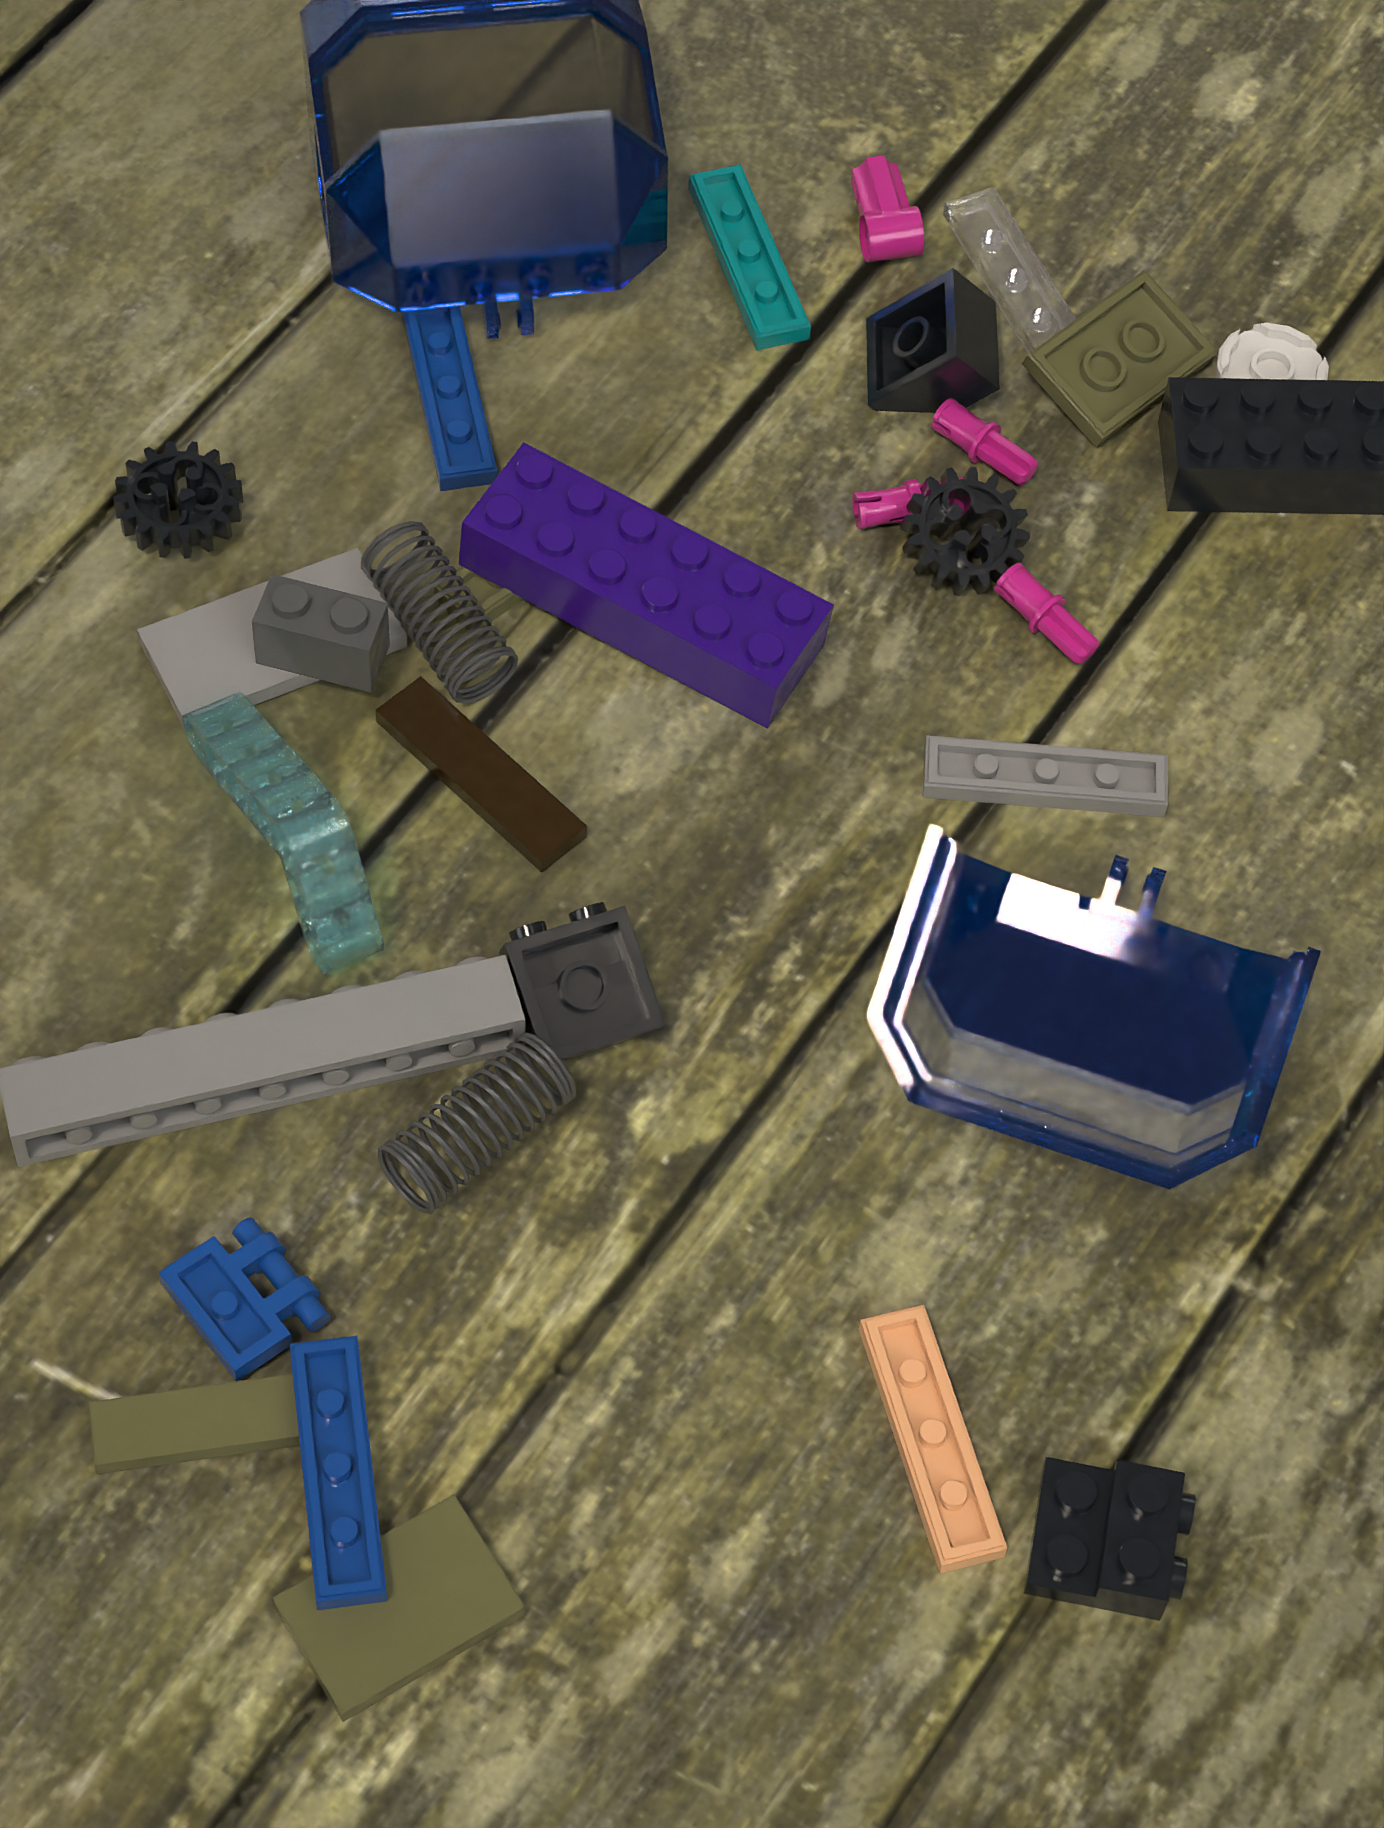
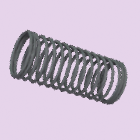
M408 521L399 523L385 530L368 545L361 558V569L367 578L373 582L374 588L380 592L382 599L388 603L389 609L394 612V616L401 622V626L408 632L411 640L416 642V647L420 652H423L425 660L430 662L432 670L437 672L438 679L444 682V687L452 696V699L456 703L479 701L494 693L509 680L517 668L518 656L511 647L506 646L507 640L503 636H499L500 630L496 626H492V619L489 616H484L485 610L482 606H477L478 600L474 596H470L471 590L467 586H463L464 580L460 576H456L457 570L453 566H449L450 560L446 556H442V549L439 546H435V540L432 536H429V531L422 522ZM421 531V535L410 538L392 549L378 564L376 570L371 569L374 559L391 541L407 532ZM417 542L408 554L404 555L397 562L383 568L388 560L397 552ZM434 550H435V552L437 553V555L431 556L432 553H433ZM424 551H428L420 561L411 565ZM442 560L444 562V565L438 566L440 561ZM435 561L426 572L417 576L410 583L398 587L404 578L418 570L422 565ZM408 566H410V567H409L407 570H405L403 573H401V574H399V575H396V576H394V577H391V576H393V575H395V574H397V573L403 571V570L406 569ZM448 570L452 573L451 575L445 576ZM442 571L433 582L426 585L419 592L405 597L414 586L425 580L428 576ZM455 580L459 583V585L452 586ZM448 581L447 585L440 592L433 595L426 602L412 607L422 595L440 583ZM394 582L391 589L385 588L387 583ZM462 590L466 593V596H459ZM455 591L454 595L434 611L419 617L432 603L442 596ZM401 592L398 599L392 598L394 593ZM469 600L473 603V606L465 607ZM463 601L450 615L427 627L432 619L455 603ZM409 602L405 609L399 608L401 603ZM476 610L480 613V616L472 617ZM417 611L413 618H406L408 613ZM469 612L457 625L435 636L449 621L463 613ZM484 620L487 623V626L480 627ZM424 621L420 628H413L415 623ZM476 622L464 635L442 646L458 630L470 623ZM431 631L427 638H421L422 633ZM490 631L494 633V636L487 637ZM483 632L473 644L450 656L464 641ZM439 641L433 649L428 648L431 642ZM497 641H500L502 644L501 646L494 647ZM490 642L481 653L457 666L473 650ZM446 651L442 658L435 659L438 652ZM501 656H509L504 665L484 681L468 688L458 689L462 682L475 678L491 668ZM453 661L449 668L442 669L445 662ZM488 662L487 664H485L484 666H482L481 668H479L478 670H476L475 672H473V671H474L475 669H477L479 666H481L482 664ZM456 672L453 678L449 679L451 673Z
M524 1032L515 1039V1043H510L506 1046V1052L500 1051L497 1053L495 1061H487L484 1064V1069H477L474 1072L473 1078L467 1077L463 1080L462 1087H454L451 1096L444 1095L440 1100V1104L430 1106L429 1113L423 1112L420 1114L418 1122L411 1121L407 1125V1131L400 1130L397 1132L396 1140L389 1139L378 1147V1161L393 1187L411 1206L420 1212L431 1214L439 1208V1203L447 1201L446 1192L456 1194L458 1192V1184L467 1185L469 1183V1175H480V1166L487 1168L491 1166V1157L496 1159L502 1157V1148L506 1150L512 1149L513 1140L521 1141L524 1139V1131L533 1132L535 1130V1122L544 1123L546 1121V1114L554 1115L557 1113V1105L565 1106L576 1096V1085L573 1076L565 1062L546 1041L537 1035ZM524 1042L534 1047L542 1056L546 1058L550 1065L534 1050L525 1046ZM514 1048H515V1053H516V1055L513 1054V1053H510ZM530 1056L533 1057L538 1063H540V1065L548 1072V1074L552 1077V1079L558 1086L559 1090L553 1087L543 1077V1075L534 1065ZM505 1057L507 1065L500 1062V1059ZM512 1060L522 1066L533 1085L550 1101L551 1109L543 1106L533 1088L516 1072ZM495 1065L496 1073L490 1071L489 1068ZM501 1069L507 1071L513 1077L525 1097L538 1108L541 1114L540 1118L531 1113L523 1098L505 1080ZM481 1074H484L485 1082L478 1079ZM490 1077L502 1085L512 1103L528 1118L529 1127L520 1121L508 1102L495 1090ZM473 1083L475 1092L467 1088V1085ZM480 1087L491 1094L501 1111L516 1125L519 1135H515L509 1130L502 1117L485 1100ZM461 1091L464 1100L456 1097V1094ZM469 1095L481 1104L491 1121L505 1134L508 1144L498 1139L488 1122L474 1109ZM448 1100H451L453 1109L445 1105ZM458 1104L471 1114L479 1128L494 1143L497 1149L496 1153L486 1146L477 1131L464 1119ZM440 1109L442 1118L435 1115L434 1111ZM447 1113L460 1123L469 1138L482 1150L486 1158L485 1162L475 1155L465 1139L453 1128ZM429 1118L431 1127L424 1124L423 1120ZM436 1122L450 1133L460 1149L471 1159L475 1170L470 1169L464 1164L453 1147L443 1138ZM414 1127H418L420 1136L412 1132ZM425 1131L439 1142L446 1154L460 1168L464 1179L459 1178L452 1172L445 1160L432 1147ZM404 1135L407 1136L409 1145L401 1141ZM414 1140L429 1152L436 1164L448 1176L453 1188L448 1187L441 1181L434 1169L421 1156ZM391 1154L404 1165L412 1179L425 1193L428 1202L422 1199L402 1178L392 1160ZM434 1183L437 1185L441 1193V1197H439Z

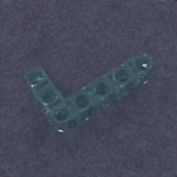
M240 691L184 714L182 722L187 738L201 764L280 857L307 947L319 970L324 975H328L384 950L383 937L353 832L345 812L332 793Z

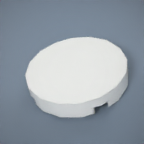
M1261 323L1254 324L1250 331H1244L1239 334V329L1228 336L1219 349L1214 378L1328 380L1329 366L1325 356L1322 360L1321 355L1316 351L1317 344L1308 335L1290 326Z

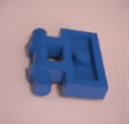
M252 1217L244 1219L234 1228L232 1234L242 1247L229 1255L216 1237L213 1236L158 1272L160 1284L235 1381H239L290 1347V1344H292L291 1333L282 1321L288 1317H298L307 1330L313 1333L325 1326L331 1317L318 1300L321 1294L319 1289L308 1276H299L284 1257L286 1253L284 1245L273 1232L265 1233ZM254 1273H263L277 1291L263 1299L248 1277Z

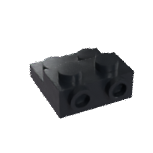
M604 902L595 903L571 912L569 914L571 923L547 929L545 921H538L509 932L511 941L502 946L499 954L500 956L506 955L530 1033L546 1041L563 1061L662 1030L666 1026L625 906L607 911ZM537 1051V1054L540 1055L550 1065L546 1058Z
M1046 1457L1042 1467L1023 1594L1160 1621L1169 1598L1181 1599L1186 1579L1187 1558L1175 1556L1177 1533L1189 1535L1195 1509V1494L1183 1492L1185 1473L1118 1459L1114 1470Z

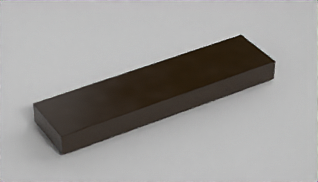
M421 676L376 709V722L541 873L587 837V825Z

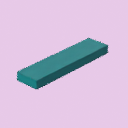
M741 164L689 175V192L756 351L810 339L811 325Z

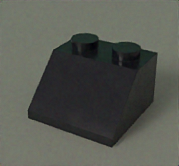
M954 268L866 318L868 406L873 410L936 413L941 404L949 398L955 399L959 404L967 408L1000 390L996 301Z

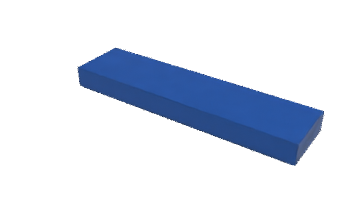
M454 295L401 302L403 323L440 491L490 485L497 477V467L458 297Z
M358 1336L290 1344L317 1610L386 1602L387 1592Z

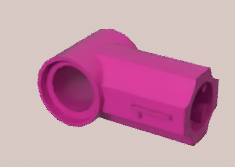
M885 156L866 158L864 163L852 169L850 181L860 215L859 238L864 260L866 262L921 256L924 251V229L921 213L917 206H909L898 165L889 162Z

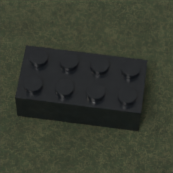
M1168 378L1158 419L1167 511L1384 515V381Z

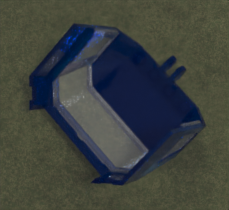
M930 824L866 1015L908 1102L1169 1190L1257 1147L1321 950L1308 947L1305 952L1293 950L1289 958L1285 959L1238 947L1152 918L1167 872L1153 867L1151 873L1146 877L1141 892L1143 898L1138 913L1115 906L1119 890L1124 887L1129 872V859L1122 856H1115L1101 899L1096 900L1008 872L964 854L959 842L948 837L943 828Z

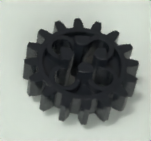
M167 441L166 453L158 455L155 450L147 447L144 449V463L141 464L129 459L125 463L127 476L116 477L115 479L117 495L113 496L116 518L121 521L122 533L125 537L136 534L138 549L143 551L154 543L158 545L159 557L166 558L172 548H180L184 559L191 558L192 546L200 545L207 552H211L214 550L212 537L216 535L228 540L232 537L231 522H241L242 484L241 480H236L235 466L232 462L221 465L218 450L213 449L202 456L199 454L198 442L192 441L187 446L186 451H177L175 443ZM186 476L187 488H181L179 491L177 481ZM179 507L180 518L172 523L170 511L176 510Z
M970 466L963 479L958 478L957 473L952 467L947 468L941 476V484L930 476L920 488L922 494L914 493L907 503L906 507L913 514L905 516L900 524V529L913 534V536L907 539L902 549L904 553L918 552L920 559L913 570L916 574L928 568L935 574L932 578L931 586L935 589L946 579L952 581L954 595L960 596L968 583H972L973 589L978 595L984 594L990 586V579L997 584L998 579L1008 570V567L1010 568L1014 564L1022 562L1025 555L1017 548L1025 546L1030 539V533L1023 529H1018L1017 526L1022 524L1028 516L1027 509H1012L1010 503L1017 495L1015 489L1007 490L1002 494L997 491L998 475L993 474L984 483L978 481L976 467ZM955 497L960 499L964 504V514L959 505L953 503L950 506L948 498ZM993 518L999 523L1000 531H996L997 527L990 523L985 524L971 540L968 532L973 531L982 519ZM958 522L962 529L957 531L953 538L944 545L933 542L929 532L935 531L934 535L938 538H946L951 534ZM967 547L970 556L975 559L980 556L982 565H974L967 560Z

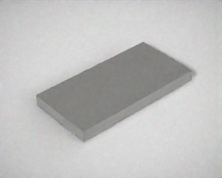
M358 548L282 575L290 579L385 602L380 596V592L374 588L373 582L367 578L361 569L362 555ZM268 581L137 629L139 643L185 731L319 681V679L256 664L252 619ZM388 607L390 646L387 654L407 647V635L400 622L394 616V612Z

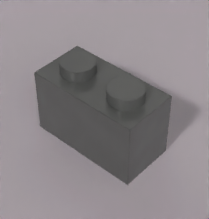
M271 574L252 619L256 664L372 693L390 646L388 603Z

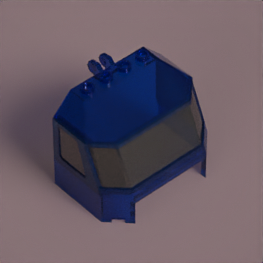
M311 0L300 11L310 147L332 282L394 312L482 304L486 339L499 338V331L501 329L497 302L517 300V327L520 329L521 335L534 334L532 299L621 290L667 250L668 155L647 29L639 0Z

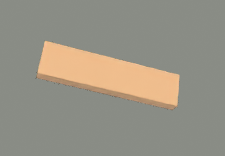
M920 1305L860 1320L859 1332L939 1574L1004 1558L1008 1548L925 1306Z

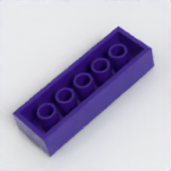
M524 442L462 522L459 552L460 566L502 588L512 591L513 594L767 729L825 644L834 604Z

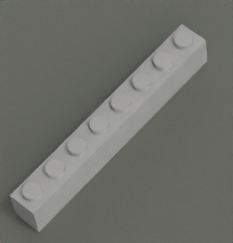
M506 955L489 959L485 957H471L459 962L456 966L431 972L409 971L391 981L364 987L361 985H346L328 995L301 1001L298 999H284L273 1003L266 1009L239 1015L222 1013L210 1017L203 1023L177 1029L169 1027L155 1028L145 1032L141 1037L119 1042H92L80 1047L77 1051L48 1058L41 1056L22 1058L12 1066L0 1068V1092L17 1166L22 1167L492 1059L500 1051L506 1052V1046L510 1043H515V1039L525 1032V1017Z

